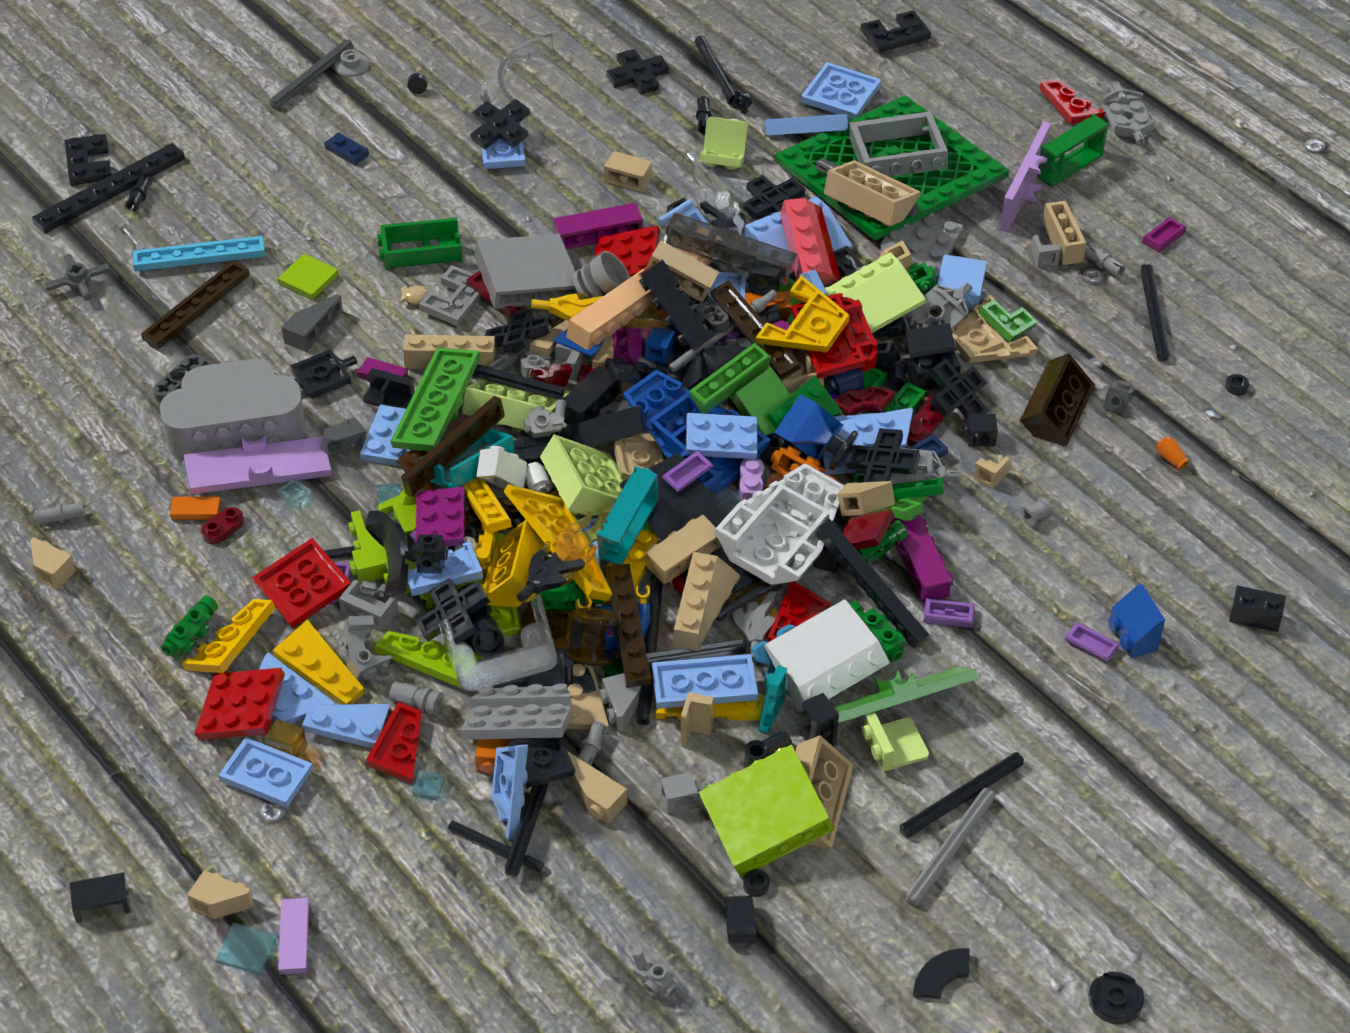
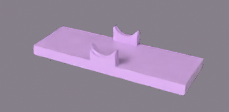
M1043 121L1004 198L1000 230L1008 232L1023 201L1036 202L1037 198L1034 196V193L1043 189V186L1034 184L1033 181L1037 174H1041L1038 166L1047 162L1045 157L1040 156L1041 145L1044 143L1048 144L1051 123Z
M265 436L253 442L242 438V447L184 454L190 494L331 476L328 454L321 448L323 437L266 444Z

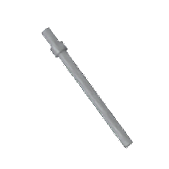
M771 290L762 298L752 301L750 306L759 314L765 309L767 304L778 297L777 293ZM730 320L731 326L729 330L723 333H715L716 336L694 351L690 349L669 365L670 370L673 373L691 361L703 348L707 349L736 328V325Z

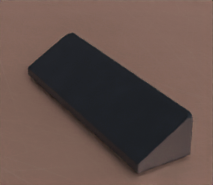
M634 406L566 426V428H562L560 431V437L594 448L643 434L647 416L640 406Z

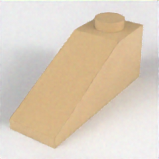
M568 752L575 767V776L568 777L589 814L594 819L602 820L609 824L626 806L627 789Z

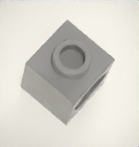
M691 772L661 778V796L667 814L698 807V797L700 796L701 788L698 781L694 782Z

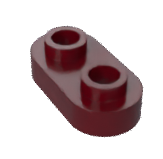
M236 507L222 510L202 526L203 540L208 544H218L224 541L243 526V512Z

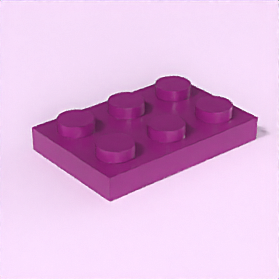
M464 487L417 492L415 544L419 534L443 535L444 545L448 547L459 546L465 543Z

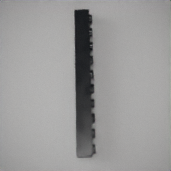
M831 519L820 525L815 532L817 538L825 544L827 550L836 557V560L843 565L847 573L855 579L857 585L873 600L876 607L885 614L887 620L903 635L906 642L913 648L922 643L929 636V633Z

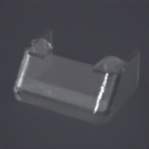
M540 594L530 599L537 623L523 628L520 636L523 647L475 660L470 646L464 643L454 644L448 619L442 620L439 623L450 664L459 685L464 690L475 691L545 672L556 665L557 653Z

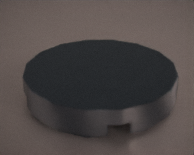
M1109 971L1093 980L1088 993V1001L1093 1013L1101 1020L1111 1024L1123 1025L1134 1021L1140 1015L1144 1005V991L1141 986L1139 987L1135 983L1136 980L1130 975Z

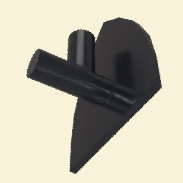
M559 649L551 657V659L557 661L558 667L553 671L545 670L544 678L548 679L549 686L566 684L568 689L571 684H579L583 689L582 693L596 691L594 679L584 664L582 665L585 667V673L582 676H574L573 665L579 663L569 659L566 651Z

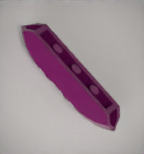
M640 315L634 317L627 325L621 326L614 332V359L615 357H622L627 359L629 363L634 364L640 360L642 352Z

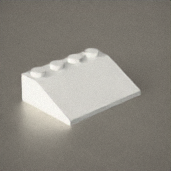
M846 600L840 601L764 645L775 668L778 665L788 668L786 690L798 712L805 711L802 707L803 701L821 693H824L830 699L890 663L878 639Z

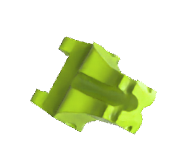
M403 490L398 496L384 501L377 506L378 511L387 514L392 512L394 518L401 524L405 537L410 536L413 531H416L417 493L412 497L405 494V490Z

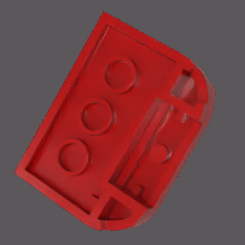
M843 293L827 296L849 314V322L828 352L807 350L817 379L860 368L862 372L873 369L876 366L878 356L877 340L874 339L862 310V303L859 299L855 301L854 299L843 297ZM806 302L791 306L794 319Z

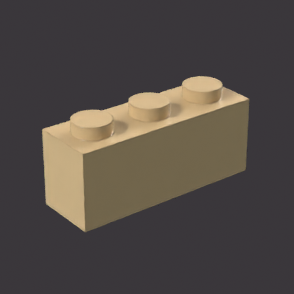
M1067 202L1046 203L1042 223L1052 244H1059L1061 249L1059 259L1062 265L1083 262L1086 241Z
M660 240L645 269L658 260L663 259L681 286L679 287L681 290H684L688 295L703 303L719 272Z
M704 515L690 520L685 527L677 532L670 533L664 541L652 545L647 550L646 566L663 584H666L690 567L693 552L711 554L721 547V543L715 534L716 527Z

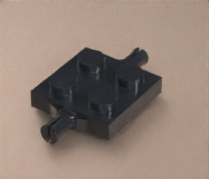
M330 349L292 364L290 367L291 372L295 376L294 380L299 384V387L306 392L310 399L350 384L351 377L346 368L357 364V359L352 355L342 360Z

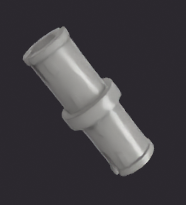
M1092 245L1085 250L1084 257L1096 263L1098 268L1107 270L1118 278L1124 274L1126 266L1114 260L1109 253H1103Z
M83 501L64 506L57 504L54 508L35 511L38 526L56 521L63 523L66 519L86 516Z
M594 721L586 739H583L581 743V751L578 758L592 766L595 756L600 753L601 742L607 731L605 724Z

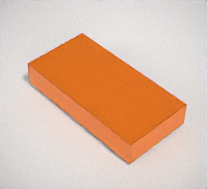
M220 496L173 497L170 510L171 520H210L220 513Z

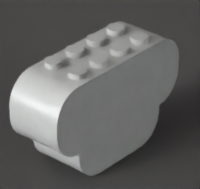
M259 359L196 367L187 372L183 377L182 389L168 393L160 404L161 419L168 450L174 457L184 460V454L242 447V438L253 442L265 436L266 444L300 440L306 431L299 384L291 377L274 375L272 366Z

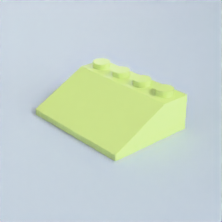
M891 252L825 288L827 296L843 293V297H848L855 301L859 299L872 333L927 303L905 268Z
M479 378L465 388V404L462 414L469 415L470 417L493 396H497L502 400L505 417L496 425L511 426L513 430L525 431L524 419H528V414L532 412L531 409L533 407L544 406L545 410L548 409V413H552L556 410L557 400ZM565 390L563 397H566L571 391Z
M553 435L540 458L551 476L552 482L559 491V495L562 497L567 510L573 514L580 513L586 516L609 514L622 491L620 483L624 481L620 479L618 466L611 454Z

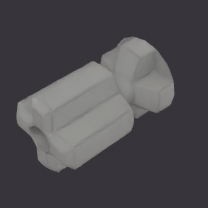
M363 581L360 594L373 597L377 593L379 598L383 599L385 585L382 584L378 588L374 582Z

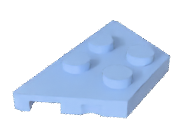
M911 407L840 421L843 427L837 435L846 440L851 432L856 430L859 435L853 445L874 446L879 428L898 429L903 432L900 448L906 449L913 409Z
M270 653L265 655L259 670L282 668L285 673L272 719L279 725L285 727L295 724L299 720H304L310 705H335V702Z
M527 745L496 748L491 796L497 808L500 821H507L505 836L508 840L515 839L520 823L521 807L524 806L523 787L527 781Z

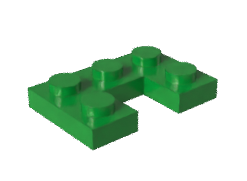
M876 368L862 372L864 374L863 389H868V387L880 388L887 379V373ZM906 382L895 395L894 400L882 413L911 407L914 412L926 398V391Z

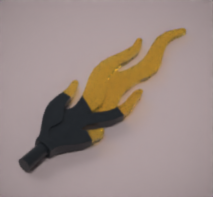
M614 504L604 508L595 525L584 533L577 535L578 532L590 524L592 511H588L584 518L565 527L557 538L555 551L550 559L544 561L549 553L550 541H547L532 556L528 568L526 587L517 594V599L520 602H525L533 593L538 594L542 591L566 585L573 579V572L585 568L590 563L596 553V545L592 546L584 556L580 557V555L588 545L597 541V532L599 529L602 530L603 523L606 524L605 520Z

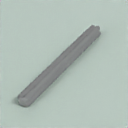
M984 788L907 892L906 901L916 906L921 902L994 801L995 793Z

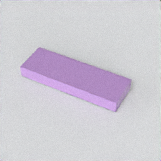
M308 898L281 899L279 975L307 973Z

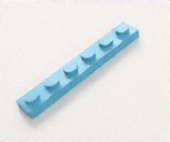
M263 236L134 250L135 272L265 257Z

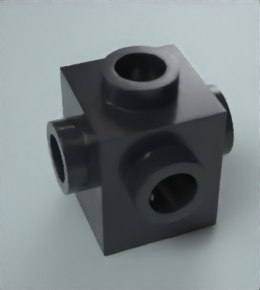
M418 535L417 542L412 545L411 550L412 559L416 560L417 573L442 574L445 560L448 559V546L444 545L443 535Z

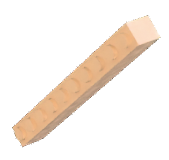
M701 229L675 248L708 266L720 258L722 240ZM645 268L571 318L566 337L584 349L589 350L594 345L600 344L607 336L614 334L621 326L627 325L631 319L641 315L645 309L654 305L651 301L654 298L649 290L645 292L639 283L641 279L639 274Z

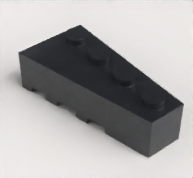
M663 259L658 260L639 274L641 277L639 280L640 285L645 292L648 290L654 297L651 301L657 310L662 309L666 314V317H664L665 322L670 329L673 327L679 334L676 338L683 348L687 346L694 351L716 336L712 329L708 330L704 317L696 308L694 309L692 300L684 290H681L679 287L681 286Z

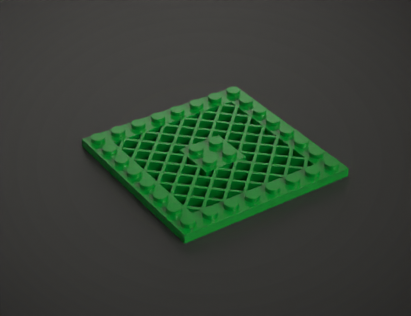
M906 95L849 120L847 130L826 131L775 154V162L875 241L890 234L893 230L903 228L909 222L910 224L1009 177V170L933 115L948 150V169L890 177L921 192L920 197L915 203L918 205L917 214L914 216L907 214L903 221L893 226H886L881 221L867 217L865 213L851 209L848 205L835 201L832 197L824 194L827 174L817 170L816 160L824 158L828 161H833L832 163L838 166L854 160L858 162L850 141V123L928 112ZM929 134L864 143L869 158L935 149Z

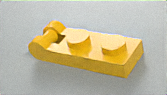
M482 524V531L485 532L484 535L479 536L478 549L475 551L483 574H486L498 531L488 533Z

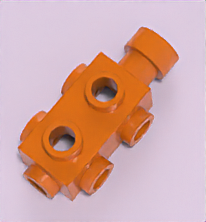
M788 446V448L781 447L771 457V462L773 463L771 469L775 470L776 474L782 476L803 464H807L823 474L826 471L825 468L819 466L820 461L810 456L806 459L800 455V450L792 446ZM794 460L795 464H792L790 467V462ZM827 475L828 477H830V478L834 479L835 481H837V479L831 477L830 475Z

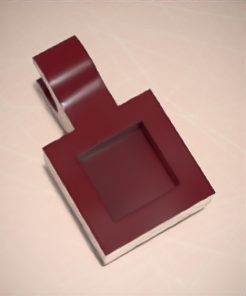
M569 364L550 365L548 370L533 367L530 377H537L536 380L566 387L573 369Z

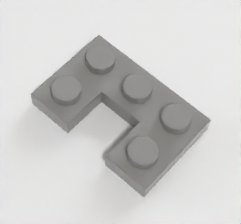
M451 265L441 277V284L456 290L450 298H446L429 291L419 303V310L458 326L482 297L478 292H475L474 289L466 285V279L473 274Z

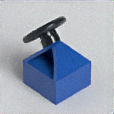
M801 394L774 432L789 445L800 450L801 454L806 457L810 456L820 461L826 450L834 454L835 457L829 466L830 470H835L859 435L856 430L852 431L846 440L837 435L843 424L818 403Z

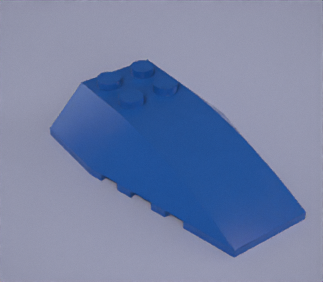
M655 370L625 391L623 397L631 407H641L647 416L645 427L666 457L669 458L680 453L685 460L690 456L686 455L687 413H703L689 395L690 390L682 386L683 383ZM720 404L706 413L741 416L731 408L729 411ZM758 429L757 457L755 460L759 459L770 443V439ZM704 456L713 464V467L698 478L709 492L719 493L740 478V467L744 460L743 458Z

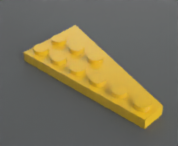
M508 484L503 492L551 552L554 553L555 551L563 562L575 561L581 558L586 563L585 568L570 573V575L587 597L594 600L608 601L613 594L575 515L567 510L563 499Z

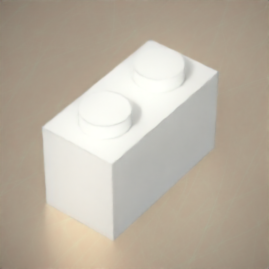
M491 446L490 449L480 450L477 470L478 478L502 490L508 484L524 488L527 462L519 459V456L504 451V448L500 446Z

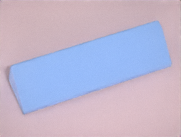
M837 114L766 119V134L782 135L847 130L849 115Z

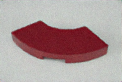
M868 387V389L855 391L852 389L841 394L834 401L841 409L842 414L846 416L854 415L864 410H875L882 413L894 400L895 393L879 387Z

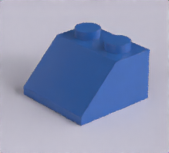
M1139 584L1112 607L1108 625L1110 630L1115 632L1122 649L1127 651L1131 659L1158 651L1165 618L1143 584Z

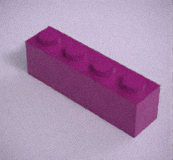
M636 203L553 218L554 234H560L566 250L597 244V238L606 235L643 229V218Z
M920 514L910 521H901V519L894 517L890 525L899 520L909 534L904 540L895 542V545L921 602H926V598L941 599L949 597L951 586H953V577L951 572H947L943 555L937 551L935 538L931 537L928 532L927 521L922 519Z

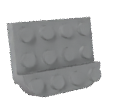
M928 215L911 224L909 222L903 228L893 230L890 234L886 235L881 243L880 254L884 249L903 241L914 263L921 264L925 262L928 267L933 266L937 278L934 279L936 283L940 274L943 256L950 255L963 231V225Z
M534 684L528 687L507 685L503 688H493L492 686L478 688V693L471 698L472 710L460 730L461 740L563 737L573 715L571 694L567 689V685L556 684L554 686L542 687L540 684Z

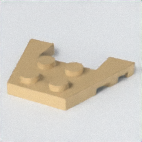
M992 295L987 296L981 305L977 304L974 306L972 312L968 314V318L964 317L952 328L955 347L968 363L1037 355L1038 348L1028 336L1006 343L1000 334L978 313L982 306L994 300Z
M565 320L551 329L547 335L531 342L530 351L549 356L558 344L554 342V339L568 329L569 321ZM613 334L604 338L603 345L592 361L593 369L598 365L607 369L604 366L606 359H613Z
M650 433L615 441L613 444L621 480L628 479L632 472H634L635 466L650 468L664 460L661 448Z

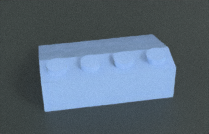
M818 197L809 199L811 202L822 207L833 251L845 246L852 249V244L829 207ZM780 212L745 225V246L756 257L762 254L776 267L781 268V271L787 276L795 273Z

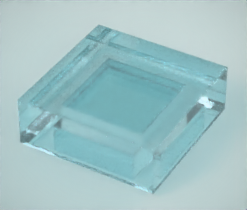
M294 478L277 490V497L292 508H295L311 495L310 489Z
M419 770L412 790L413 797L438 801L445 781L444 775Z

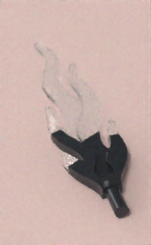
M688 150L686 154L694 162L693 179L700 187H697L695 191L697 203L703 212L707 214L706 221L715 231L728 239L729 242H733L739 253L743 252L745 246L741 237L745 218L738 207V203H733L731 214L729 211L730 194L726 185L714 173L713 167H709L708 178L712 183L710 184L704 175L703 163L699 162L700 158ZM701 189L703 190V192H704V194H705V196H706V200H705V198H704V196H703V193H702Z

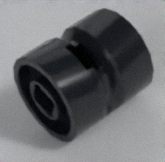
M487 614L474 617L472 620L478 632L469 638L475 651L484 657L498 654L504 646L505 638L497 621Z

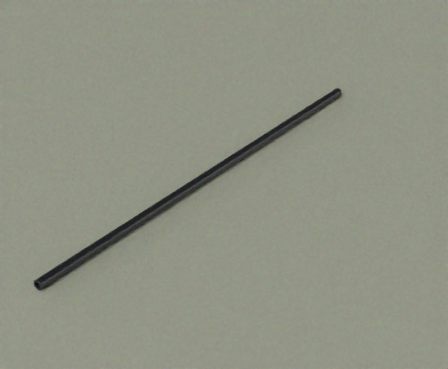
M676 336L673 362L685 354L686 346L682 347ZM684 366L676 372H672L681 383ZM653 573L649 598L651 622L645 638L646 653L657 652L663 583ZM649 668L651 685L641 686L637 718L639 725L650 724L653 694L651 668Z

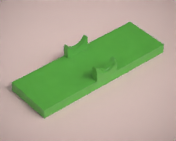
M436 348L390 441L392 448L430 451L441 442L451 419L452 421H457L458 410L465 404L463 394L481 358L479 351Z
M956 667L917 680L914 673H911L909 679L902 683L899 671H896L895 676L886 682L875 678L878 692L834 706L839 713L838 723L976 680L978 676L976 669Z

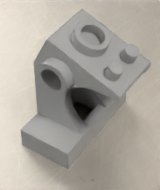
M373 615L348 616L340 637L341 646H344L346 667L358 681L363 678L364 680H369L375 677L378 672L381 674L386 673V668L389 667L392 656H375L365 649L374 626Z

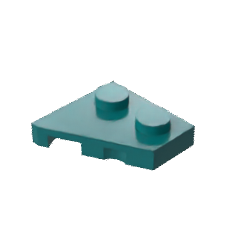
M778 665L774 674L770 673L767 678L765 687L768 689L758 732L768 735L786 699L788 670L786 667Z

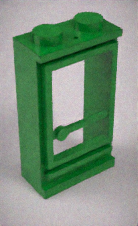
M1092 114L1091 118L1084 120L1056 137L1052 142L1041 145L1040 156L1045 157L1047 162L1038 166L1041 174H1037V178L1052 188L1102 157L1108 123ZM1083 143L1081 147L1077 148L1076 150L1072 151L1071 153L1065 156V153Z
M457 217L380 225L381 234H377L378 247H383L379 249L380 262H385V270H389L388 267L396 268L445 263L446 261L452 262L457 260V263L463 262ZM439 239L440 246L428 247L429 240ZM414 241H423L425 246L392 250L391 244Z

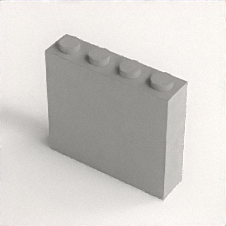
M560 234L476 240L474 258L481 271L482 279L489 292L494 309L505 308V306H531L532 299L550 301V298L579 294L573 282L575 270Z

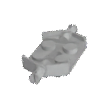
M1114 82L1112 84L1114 91L1104 96L1102 101L1103 109L1106 111L1113 132L1116 135L1135 138L1138 145L1140 143L1143 145L1146 142L1143 135L1153 131L1155 120L1151 122L1142 102L1143 93L1122 89L1120 82Z
M966 282L958 290L957 288L951 289L936 285L924 296L927 303L903 315L905 330H910L909 325L922 323L923 327L932 326L931 321L945 319V323H950L952 329L964 317L968 318L969 312L964 296L973 289L972 286ZM938 309L942 314L935 317L930 314V311ZM906 337L898 343V347L902 348V351L908 348Z
M919 450L921 457L916 474L892 473L890 481L892 484L934 478L958 481L959 471L945 470L946 466L942 465L935 451ZM855 470V472H866V470Z

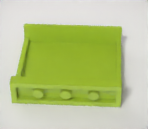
M792 744L778 749L774 754L764 759L753 762L752 765L741 771L731 773L727 778L717 783H712L699 792L733 867L740 878L744 877L748 871L759 869L835 830Z

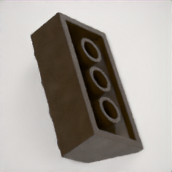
M1069 353L1048 361L1020 419V422L1033 437L1062 446L1068 445L1095 387L1094 382Z

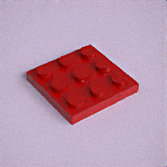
M657 225L597 238L595 257L604 251L614 254L624 264L631 278L647 266L660 242L661 231Z
M313 538L252 577L256 586L268 600L273 601L275 609L291 628H294L342 596L351 584L348 578Z
M282 668L214 674L194 733L197 739L206 740L266 735L285 676Z

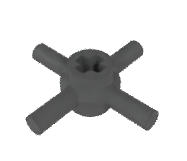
M71 254L64 255L63 258L67 265L64 277L44 283L46 290L50 291L68 285L71 290L80 292L85 301H89L92 298L88 289L91 277L110 272L109 264L106 263L86 269L84 264L75 263Z

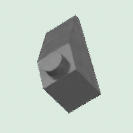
M336 294L293 314L282 326L284 343L307 352L343 312L341 295Z

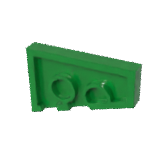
M813 376L769 412L766 417L773 427L777 429L800 394L818 403L832 416L838 415L842 411L817 377Z

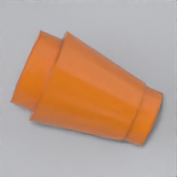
M1166 436L1156 445L1157 454L1177 467L1178 470L1183 469L1189 463L1175 438L1172 439L1170 436Z

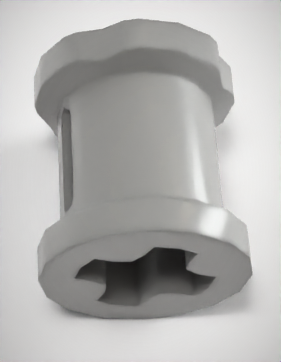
M1040 498L1036 504L1030 507H1023L1021 515L1027 525L1034 526L1038 520L1044 517H1052L1053 509L1049 501L1045 498Z

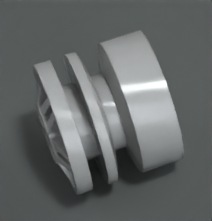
M604 251L594 257L590 263L575 271L573 282L577 292L584 300L605 296L628 280L630 275L624 264L614 254Z

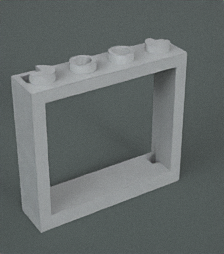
M931 111L850 123V141L858 162L888 177L948 169V150ZM929 134L935 149L869 158L864 143Z

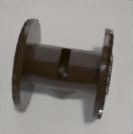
M599 608L574 609L571 612V618L583 623L581 647L569 649L567 651L569 659L575 663L590 666L613 664L616 660L615 654L603 650L606 626L616 625L620 622L619 615L615 612Z

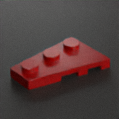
M1049 80L1040 83L1039 89L1070 124L1083 122L1091 118L1092 114L1100 119L1104 118L1106 111L1101 108L1097 110L1091 106L1092 102L1088 99L1082 100L1075 95L1076 91L1060 80Z
M791 581L787 594L783 598L780 611L768 635V642L775 639L778 630L786 625L796 627L830 608L831 603L796 582Z
M398 701L366 758L365 765L412 785L422 711Z

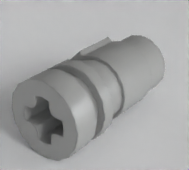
M396 681L391 686L389 699L393 702L398 703L399 701L422 711L421 713L438 716L444 704V693L430 688L421 689L418 686Z

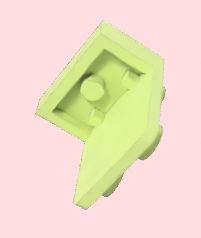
M709 117L706 121L704 150L700 153L699 162H703L705 166L716 167L717 164L725 165L726 169L731 170L741 167L745 157L747 122Z
M875 712L865 715L862 734L864 739L868 741L872 755L877 760L882 772L928 759L929 752L911 718L906 717L881 724Z

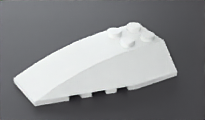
M803 464L784 475L781 481H774L769 485V488L764 491L759 490L749 500L744 499L739 502L716 527L715 534L731 562L767 583L773 585L798 581L822 552L824 543L817 538L815 532L827 520L831 519L833 522L839 506L838 493L844 485L813 467Z

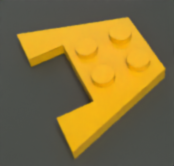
M801 275L791 288L790 296L806 302L805 306L787 331L766 323L756 336V343L828 352L849 322V314Z

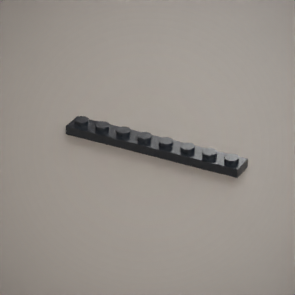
M173 143L166 145L32 217L33 224L46 234L132 188L137 184L140 176L145 175L143 179L145 181L146 176L151 178L185 159V154Z

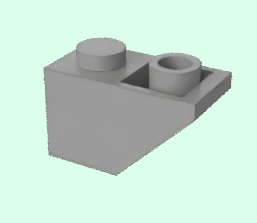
M624 673L603 678V689L599 690L603 705L607 704L608 706L607 715L610 724H615L618 732H622L639 707L638 687L626 688Z

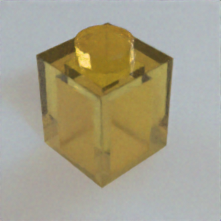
M276 719L265 737L267 746L297 758L300 754H304L308 745L304 728Z

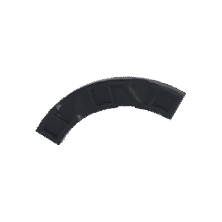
M375 510L368 511L365 529L371 536L380 538L387 554L388 577L385 594L390 596L405 594L409 565L405 563L408 546L404 530L398 520L389 514Z

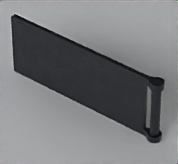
M680 453L648 468L657 474L659 500L646 523L657 538H659L660 542L664 541L670 533L679 531L690 520L697 519L701 515H704L715 527L727 516L699 478L679 492L662 478L664 474L684 461ZM628 479L620 483V488L622 490L625 484L627 483ZM722 545L709 554L718 556L740 575V579L732 588L730 596L762 580L731 562ZM689 568L684 571L686 576L688 575ZM765 583L722 606L716 619L721 622L727 618L728 614L771 591L776 592L782 588L781 583L773 585Z

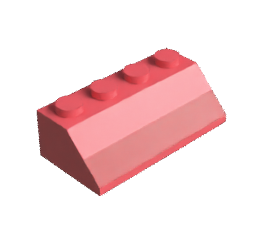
M806 198L784 200L780 217L796 279H799V274L816 270L823 285L837 283L841 278L822 207Z

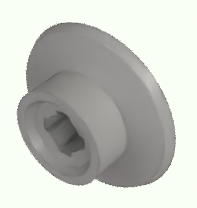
M350 49L341 54V59L334 64V69L340 75L352 77L365 73L370 63L359 51Z

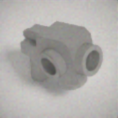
M531 351L525 352V355L520 357L522 376L536 380L537 377H530L532 368L540 367L548 370L550 355L533 354Z
M557 400L556 410L552 413H548V409L545 410L544 406L533 407L531 409L532 412L528 414V419H524L525 432H530L533 438L550 436L551 433L560 432L562 428H566L567 424L564 422L566 401Z
M634 948L632 955L636 966L632 970L634 975L644 982L643 987L645 991L653 997H658L660 1000L665 998L671 999L678 990V986L674 983L673 973L662 964L656 963L654 965L645 959L642 948Z

